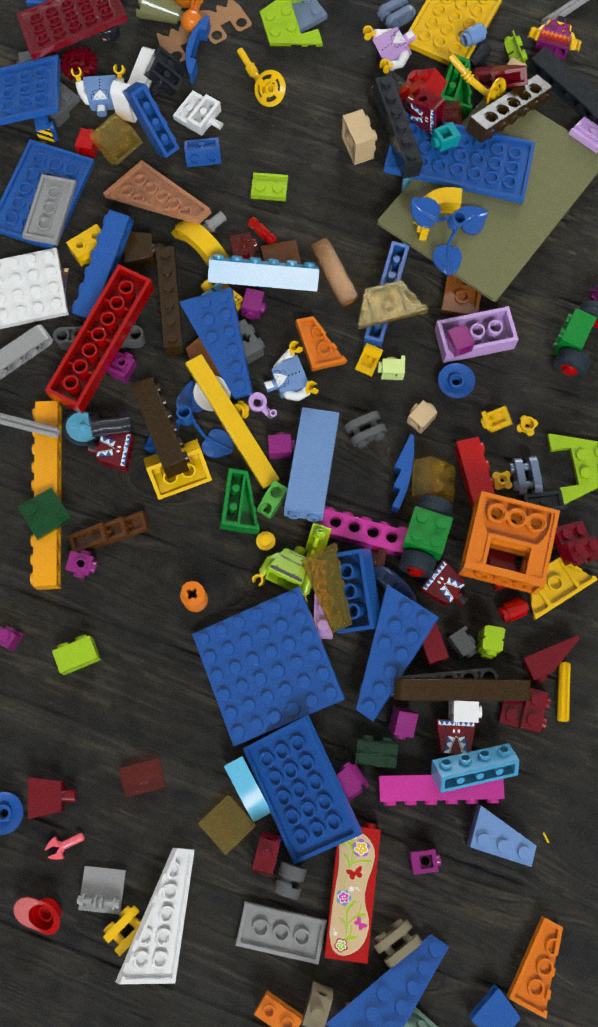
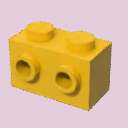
M97 224L66 242L70 252L81 267L90 263L91 252L96 248L97 235L102 231Z

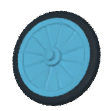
M85 410L81 414L74 411L67 415L62 429L68 441L78 446H88L90 442L95 443L99 440L101 436L92 437L89 426L88 414L93 412Z

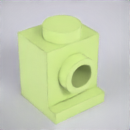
M401 356V359L387 357L386 359L383 358L382 362H378V373H381V379L403 380L405 375V356Z

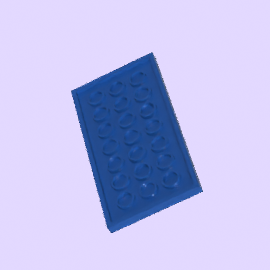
M406 113L423 160L420 176L411 177V179L446 187L462 188L463 191L523 204L535 142L496 133L490 140L487 139L480 143L466 131L467 126L454 124L461 134L458 147H451L440 152L438 148L434 149L431 145L432 135L411 121V114ZM390 145L383 172L401 176Z

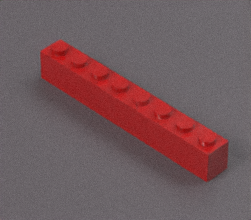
M479 437L457 441L454 446L472 512L475 500L481 491L495 494V482L492 477L490 478V465L488 460H485L483 454L485 453V447L483 442H480ZM489 548L487 565L520 573V570L516 569L514 563L516 561L515 554ZM492 584L494 591L508 588Z

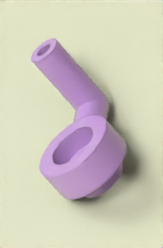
M253 393L254 395H251L248 399L249 408L254 412L262 411L270 419L274 418L277 415V411L275 409L270 410L266 406V397L262 393ZM254 400H259L260 405L255 406L253 403Z

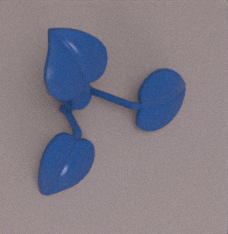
M427 197L412 198L410 204L412 217L421 227L431 228L435 221L447 220V225L453 232L446 246L440 245L433 251L432 259L435 266L447 276L453 275L460 267L462 261L460 249L455 246L450 247L456 232L462 226V230L466 234H478L484 227L489 211L476 206H464L455 211L451 216L446 215L445 217L437 218L441 213V209L435 200Z
M189 382L182 389L176 400L177 430L179 431L180 424L183 426L193 424L203 438H205L201 447L203 453L208 457L219 458L233 451V442L225 431L212 429L207 436L196 423L192 412L197 413L203 409L194 399L195 382ZM149 436L144 449L151 454H157L152 438Z

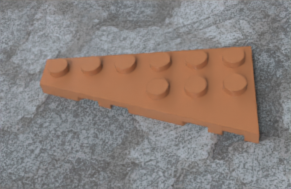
M142 160L103 192L105 198L198 225L211 214L209 207Z

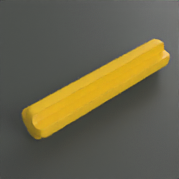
M561 662L558 671L557 720L560 722L569 721L571 664L568 662Z

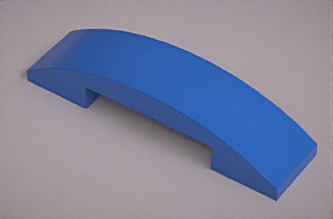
M207 15L195 26L186 46V67L190 84L193 85L198 73L195 56L200 40L207 42L211 30L210 16Z

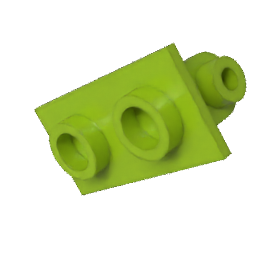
M513 30L514 36L506 37L504 39V46L507 53L510 54L508 55L510 60L513 57L526 64L525 60L528 57L525 49L521 51L520 46L523 43L520 35L516 37Z
M313 522L305 548L306 557L309 559V562H315L318 557L323 558L331 528Z

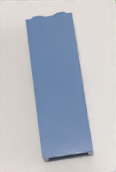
M302 407L284 516H288L291 519L303 518L311 522L323 521L339 412Z

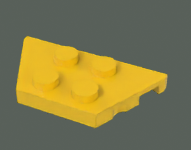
M561 557L549 563L544 588L537 594L529 593L533 619H538L598 580L597 577L590 576L578 566H564Z

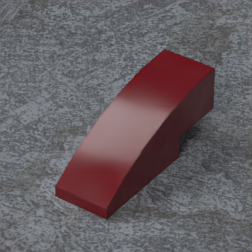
M526 65L486 66L476 68L474 72L475 79L486 88H491L494 81L499 77L505 79L506 88L528 85Z

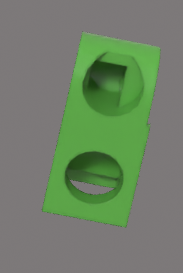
M274 480L262 498L257 512L271 519L286 498L288 488Z

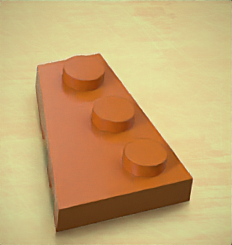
M314 316L295 321L311 372L346 364V358L341 356L337 346L328 339L326 332Z

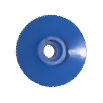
M452 363L440 371L438 385L441 391L448 397L463 398L472 392L475 386V376L466 365ZM457 381L459 385H454L452 382Z
M0 792V835H5L16 830L21 824L24 809L22 802L16 795L9 792ZM4 809L8 811V815L6 817L2 816V811Z

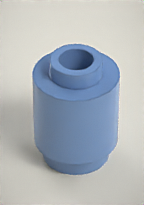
M481 23L465 29L460 35L463 46L472 47L485 40L487 29Z

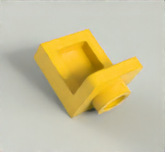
M366 343L355 370L372 377L383 350L375 345Z
M506 406L488 413L486 411L481 412L483 416L481 423L484 429L487 428L490 432H495L513 424Z

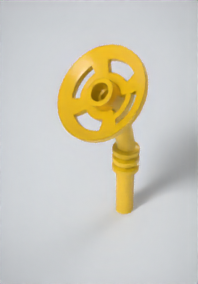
M239 48L237 53L245 64L247 73L256 81L254 90L259 103L266 107H273L279 104L286 90L282 75L275 70H266L259 75L258 69L254 63H251L244 49ZM271 74L270 79H262L264 76ZM276 79H278L279 84H280V90H279V91H278V84H277V82H276ZM273 95L276 97L273 101L266 102L267 97H272Z
M454 53L448 57L450 62L461 73L460 76L463 77V80L466 79V83L472 85L487 99L486 107L505 95L506 81L504 78H497L491 88L487 89L474 78V74H471L472 72L469 71V68H465Z

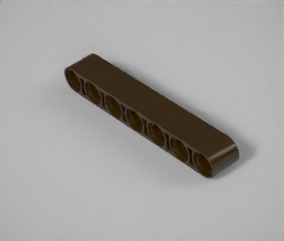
M394 678V699L530 701V679Z

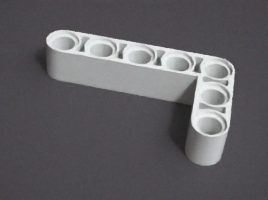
M141 48L128 83L116 80L112 82L110 94L118 119L132 123L137 121V117L122 91L135 82L144 83L150 88L152 81L145 77L144 73L155 49Z

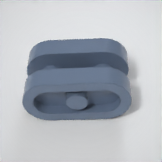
M391 0L382 4L377 12L378 18L385 22L387 29L400 28L410 22L416 14L413 6L408 5V0Z
M527 457L526 463H523L521 458L512 459V463H509V472L513 474L514 478L512 482L513 491L517 492L518 496L527 494V489L530 488L532 493L542 492L543 484L537 457ZM525 471H528L529 481H526Z

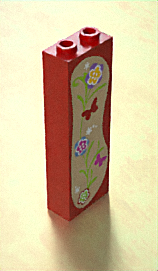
M364 823V827L360 826L363 832L360 836L336 846L324 952L325 958L368 963L381 829H377L376 824Z

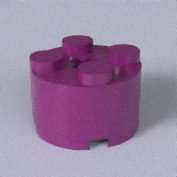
M350 762L340 768V773L336 775L348 802L363 792L361 790L362 786L365 785L366 788L370 786L357 765H352Z

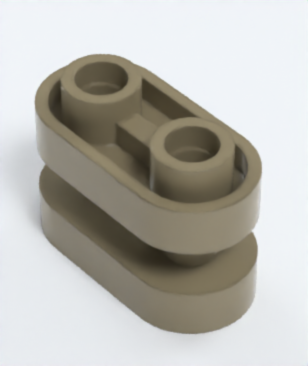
M398 919L391 925L393 929L388 933H380L374 939L376 943L373 946L378 953L385 951L388 955L383 960L388 968L398 964L423 942L418 934L411 936L408 933L412 926L407 919ZM402 938L404 943L394 950L391 945Z

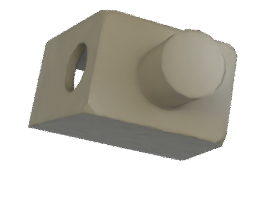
M313 981L301 1025L306 1027H325L333 1001V988Z

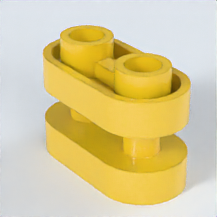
M135 905L132 908L127 906L119 914L121 919L116 924L112 921L103 930L105 933L103 938L108 944L114 939L119 945L114 950L119 956L131 946L141 923L135 917L140 912ZM129 923L134 930L124 938L120 931Z

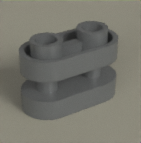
M378 411L370 412L345 424L344 428L347 434L354 433L355 435L350 439L354 447L363 448L370 441H379L386 437L385 434L388 431L385 425H378L377 423L381 419ZM371 426L370 429H367V430H365V431H363V432L360 431V430H362V429H364V428H366V427Z

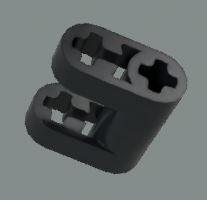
M126 409L116 410L117 417L100 419L98 413L88 414L92 437L131 432L130 419Z

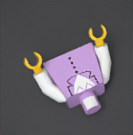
M371 26L363 28L365 40L368 41L371 37L374 38L372 40L382 57L379 67L383 68L385 74L404 67L409 56L412 54L408 44L416 39L412 30L402 35L398 27L374 30Z

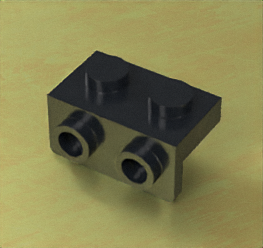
M561 490L524 494L522 496L524 502L560 510L559 517L563 516L568 510V506L564 505Z

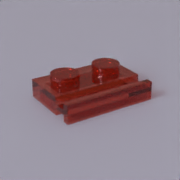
M160 758L119 768L125 798L166 787Z

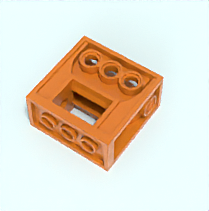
M481 491L474 503L458 575L537 594L545 586L560 510ZM489 548L523 556L520 573L487 565Z

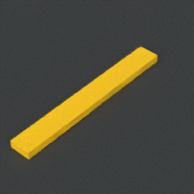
M202 354L186 362L187 369L261 488L264 490L269 487L274 480L278 482L280 480Z

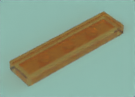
M328 238L311 244V248L341 305L344 306L358 300L359 296Z

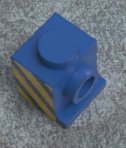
M48 115L34 118L36 133L41 143L58 141L56 126L53 121L49 120Z

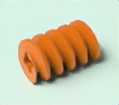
M195 581L187 582L182 586L180 598L185 607L191 612L202 611L208 603V597L203 586Z

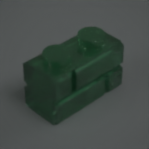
M362 735V739H357L354 764L396 769L398 743H394V739L382 738V741H375L374 736Z

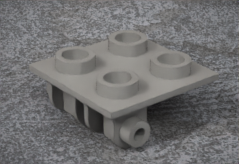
M85 866L81 894L77 898L78 910L120 914L126 870Z

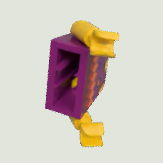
M558 16L556 20L550 19L546 25L543 24L538 28L531 27L528 37L537 41L534 51L539 52L546 46L558 58L564 60L568 50H577L579 52L582 42L575 38L574 33L571 32L572 26L566 23V18L563 16Z

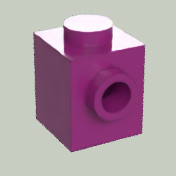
M246 288L241 306L242 316L248 319H260L261 313H265L266 310L265 294L263 291Z
M466 324L452 326L447 332L446 340L454 358L472 351L475 343Z
M279 432L276 435H268L270 459L292 458V451H295V440H291V434Z
M393 706L388 730L398 739L413 738L418 713L413 709Z

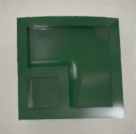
M52 487L17 506L37 541L71 519Z

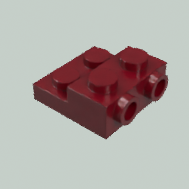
M583 520L556 528L554 542L564 566L573 564L576 567L584 564L585 560L588 563L598 560V541L596 536L589 537Z
M530 688V701H502L498 723L534 733H541V729L544 730L547 724V718L544 717L545 709L548 710L551 704L548 692Z

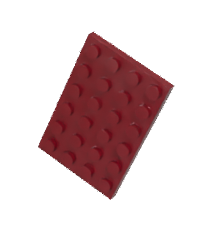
M48 0L17 13L29 53L33 60L42 58L49 53L59 51L63 47L73 45L80 40L90 38L94 34L104 32L113 26L121 25L128 21L120 0Z

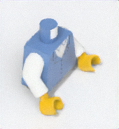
M116 64L113 67L117 78L116 75L83 77V80H81L82 70L80 67H78L80 70L78 75H74L73 68L71 69L73 77L76 78L75 84L79 97L86 105H90L92 111H97L99 117L107 116V110H114L110 89L114 80L124 83L122 75L126 70L123 65L121 66V72H117Z
M292 341L289 349L271 369L273 379L264 382L267 393L278 390L281 398L300 401L309 396L310 393L317 394L319 392L318 389L313 388L314 385H317L316 382H308L298 355L295 356V353L303 351L302 347L295 349L299 342Z

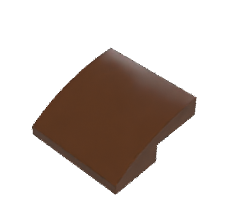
M296 240L261 246L264 261L277 259L280 263H286V261L291 260L301 264Z

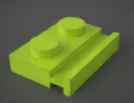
M253 172L251 199L286 201L288 175Z

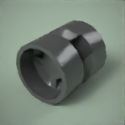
M282 861L278 872L280 878L276 879L273 892L299 900L302 889L300 883L304 882L307 869Z

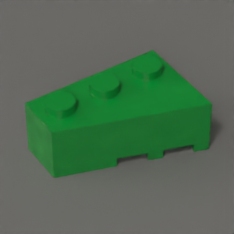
M454 54L465 68H469L470 71V60ZM450 62L444 77L448 83L439 97L445 99V113L465 120L472 110L470 84L465 82L466 79L463 80V77L460 76L461 73Z
M228 469L219 529L258 534L260 528L248 471Z

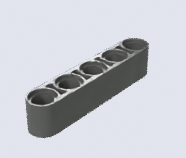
M133 325L120 349L141 348L144 346L146 338L143 329L140 326ZM81 327L57 328L53 333V338L58 347L62 350H68ZM135 335H140V337L136 339L133 338Z

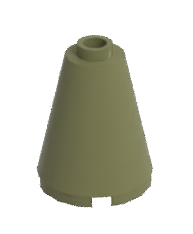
M138 0L140 10L136 9V17L139 19L172 24L181 22V16L184 13L182 11L183 7L173 0Z

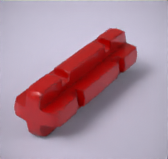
M255 217L248 221V226L255 229L254 231L263 240H267L268 244L277 242V237L273 233L270 234V231L262 223H258L259 220Z

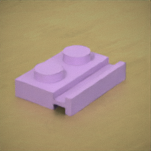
M584 116L574 128H571L569 135L597 154L598 125Z

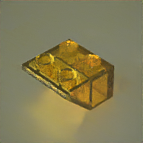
M116 113L89 135L111 165H118L143 143L135 130Z
M433 456L414 460L412 497L419 499L422 495H434L453 503L455 494V466Z

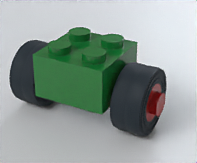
M584 301L579 309H575L573 314L569 313L553 344V347H555L553 355L557 356L554 361V368L566 377L582 379L590 366V359L580 351L590 331L598 332V301Z
M434 495L420 496L418 505L413 510L401 548L404 551L399 561L400 570L414 577H432L436 560L439 561L443 554L453 518L450 517L452 504L449 501Z

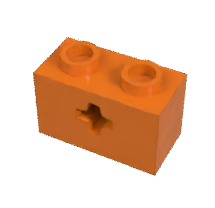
M266 990L254 1012L255 1016L271 1027H299L303 1021L301 1013L268 990Z

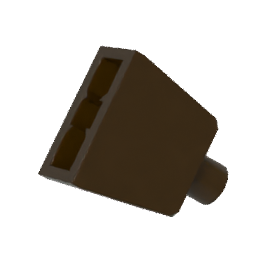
M130 232L124 248L126 268L136 270L155 265L156 248L165 247L164 243L154 244L153 236L150 233Z

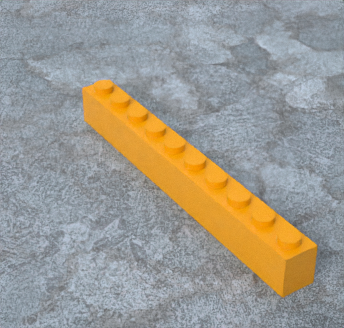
M57 401L35 402V408L32 410L35 422L58 427L61 432L58 438L32 432L33 437H35V444H32V453L34 455L32 472L34 473V480L31 481V488L34 491L35 497L52 487L61 501L62 406ZM61 527L38 541L34 534L31 535L30 541L33 547V554L30 555V563L33 566V573L30 574V583L37 590L61 589Z

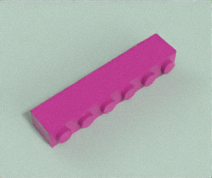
M431 775L378 776L379 802H384V806H395L396 801H404V805H417V801H425V805H437V800H445V804H458V800H466V804H478V799H486L487 803H499V799H505L503 779L440 793Z

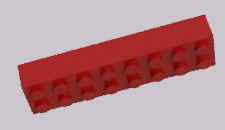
M118 264L47 385L45 392L49 398L81 414L84 413L154 291L151 279Z

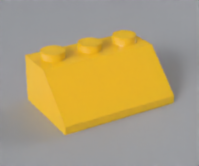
M197 439L183 444L184 448L181 449L182 452L186 451L190 462L187 463L189 471L169 479L166 477L158 454L143 458L159 500L212 481Z

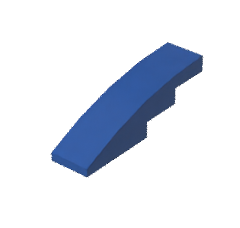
M410 434L393 470L399 476L392 489L398 495L391 511L397 514L406 495L412 473L414 459L413 434Z

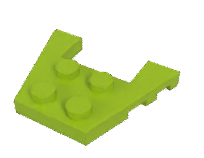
M275 0L260 11L261 20L270 46H323L318 29L303 34L300 32L292 4L304 0Z
M548 434L546 437L550 452L570 451L577 485L560 487L558 489L562 491L564 505L598 489V441Z

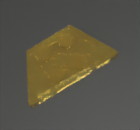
M401 280L367 288L364 293L358 329L427 313L428 307L426 305L423 306L417 299V296L412 291H409Z

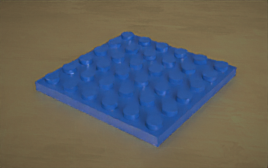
M300 587L192 634L233 746L245 743L299 720L304 716L346 700Z

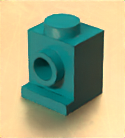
M450 122L433 130L431 145L434 149L438 148L440 152L451 147L456 148L458 147L461 134L453 122Z

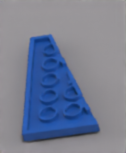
M430 934L423 940L420 946L383 974L328 1021L326 1025L328 1027H404L449 946Z

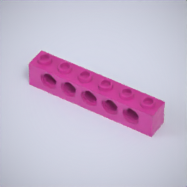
M325 506L323 521L315 522L331 528L329 538L371 548L372 550L401 557L404 551L401 548L408 529L405 527H391V524L387 522L376 523L371 518L364 516L361 518L354 517L350 512H336L334 508ZM332 520H338L341 525L339 527H333L331 526L330 522ZM356 525L359 531L351 532L349 526ZM375 530L378 535L370 537L367 532ZM393 535L396 541L391 543L387 541L386 536Z

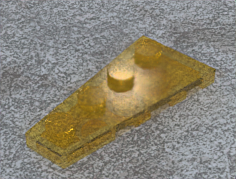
M333 543L301 560L332 633L352 625L348 600L345 598L344 593L345 584L340 572L341 563L337 556V543Z

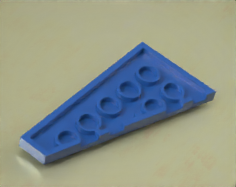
M229 287L180 301L181 307L233 397L238 399L254 395L233 289Z
M389 585L386 587L356 707L358 712L372 721H375L394 691V678L404 675L439 619L438 616Z

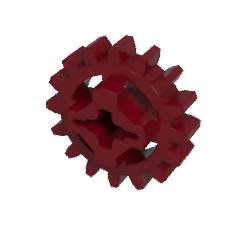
M73 46L72 51L67 49V54H62L61 70L65 77H69L70 81L74 79L71 73L72 68L74 75H78L80 73L78 67H80L82 70V80L83 77L96 74L95 69H98L97 58L93 51L89 52L88 47L83 49L82 46H79V49H76Z

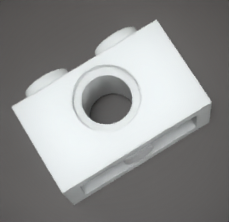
M449 700L448 719L453 722L479 723V718H482V705H479V701Z

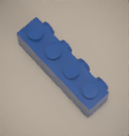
M135 82L122 91L156 153L167 158L179 149L177 140L168 128L167 121L162 117L157 103L150 95L149 88L144 83Z

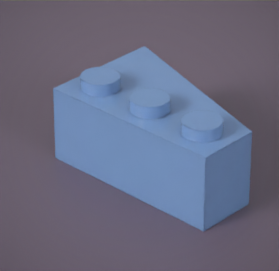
M481 805L476 806L466 846L532 867L537 846Z

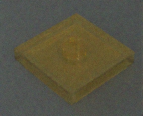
M227 795L198 823L225 855L256 826L230 795Z

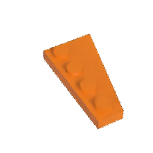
M541 916L506 997L546 1019L548 1012L546 1010L547 1002L550 1000L552 991L550 986L556 969L554 964L559 952L563 927Z

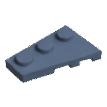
M304 0L292 4L301 33L327 19V13L317 0Z

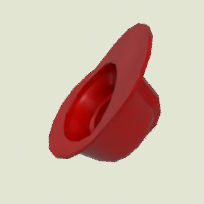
M23 897L16 901L14 915L22 925L46 935H53L58 931L63 911L55 900L51 898L38 900L31 897Z

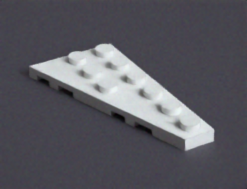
M172 848L115 981L116 983L172 984L176 982L195 850Z

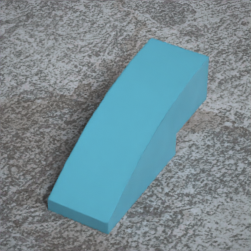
M243 756L225 765L224 768L253 822L270 814L268 804Z

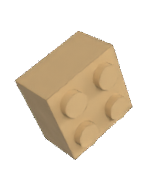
M363 109L343 115L341 137L353 164L357 165L374 159L377 134L370 126L368 115L365 116Z

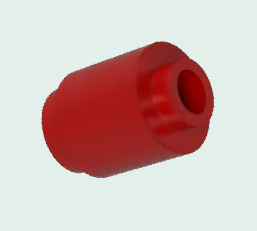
M520 597L508 601L498 608L503 622H512L528 614L527 610H529L526 600H522Z

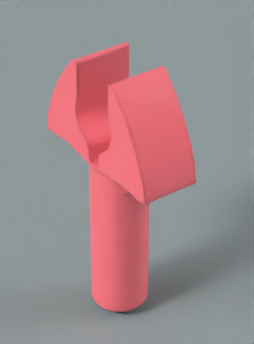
M79 833L62 842L58 841L57 836L52 838L45 850L53 846L59 847L56 854L48 858H65L63 854L65 849L84 841V835Z

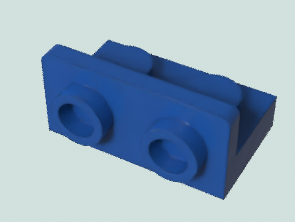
M219 137L184 141L187 167L221 164Z

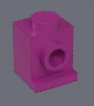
M119 352L108 369L110 376L127 384L137 367L134 356L128 352L124 354Z
M7 625L5 628L0 627V645L14 652L24 634Z
M435 849L408 851L411 873L413 875L439 871L438 866H441L440 854L436 853ZM422 857L428 858L427 864L423 865L421 863Z

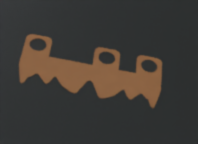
M228 0L227 7L217 5V12L210 10L199 11L201 18H204L206 15L210 16L211 30L208 38L213 44H217L227 38V34L220 25L231 21L237 31H242L252 25L243 9L234 0ZM244 18L247 24L244 27H239L236 21ZM181 24L179 31L171 29L169 36H162L160 33H157L160 46L170 54L175 51L181 52L182 58L179 61L186 60V53L181 45L188 42L191 33L186 32ZM220 31L222 33L221 39H213L212 33Z

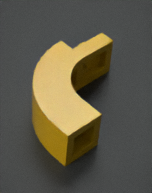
M439 188L431 191L425 197L435 200L440 206L441 213L453 214L460 209L462 188ZM417 224L416 232L419 233V240L426 241L429 228H424Z
M182 221L171 232L174 238L190 244L200 254L207 266H209V256L213 257V254L224 255V258L229 257L220 243L200 224Z

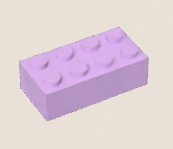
M509 306L439 320L434 330L443 363L511 350L515 348L519 340ZM466 324L475 343L471 352L454 358L446 340L447 332L452 326Z

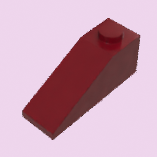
M577 635L521 659L520 662L530 682L536 680L538 684L547 680V675L554 672L578 642L579 636Z

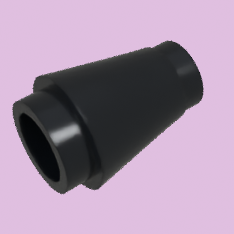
M481 41V43H477L469 58L470 67L475 68L490 56L492 49L487 42Z

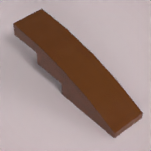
M140 511L128 517H119L107 523H98L68 537L72 551L80 553V550L96 549L150 530L146 513Z

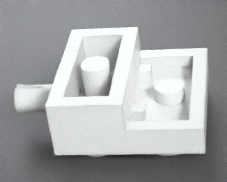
M193 90L173 115L175 121L201 136L212 125L219 130L223 127V123L216 120V117L221 112L220 102L207 94L203 97Z

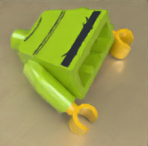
M296 546L294 551L285 548L281 553L277 552L268 556L259 569L260 573L253 576L252 582L255 583L256 579L260 577L259 587L265 584V579L288 590L300 587L306 602H308L306 596L309 595L313 584L312 568L308 566L309 559L304 557L306 550L301 546Z

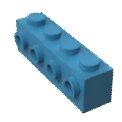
M509 743L432 760L431 776L440 793L517 776L520 760Z

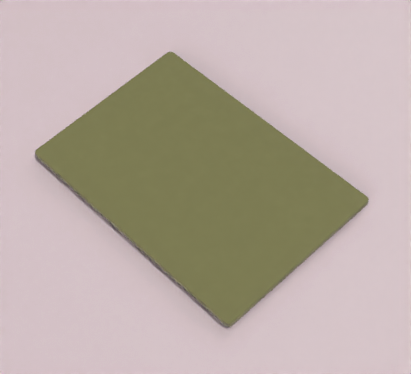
M485 97L461 125L467 126L471 116L486 107L487 99ZM536 110L529 111L523 118L520 117L514 124L508 125L502 132H498V134L535 142L523 204L462 190L460 208L476 206L484 208L489 212L484 227L478 234H466L461 226L450 244V247H458L462 255L460 267L453 275L494 302L499 299L598 174V153L596 154L570 136V131ZM413 179L382 214L377 224L433 261V251L440 245L446 246L453 230L449 229L447 220L435 221L434 225L429 228L426 241L419 240V233L416 232L417 224H413L414 219L411 214L410 204L412 198H423L431 191L446 186ZM440 213V215H439L437 218H442V217H445L446 215H450V216H451L452 214H451V213Z

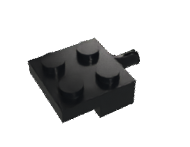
M160 45L156 47L144 76L155 84L152 91L154 96L158 97L161 89L170 96H173L178 92L183 82V75L187 67Z

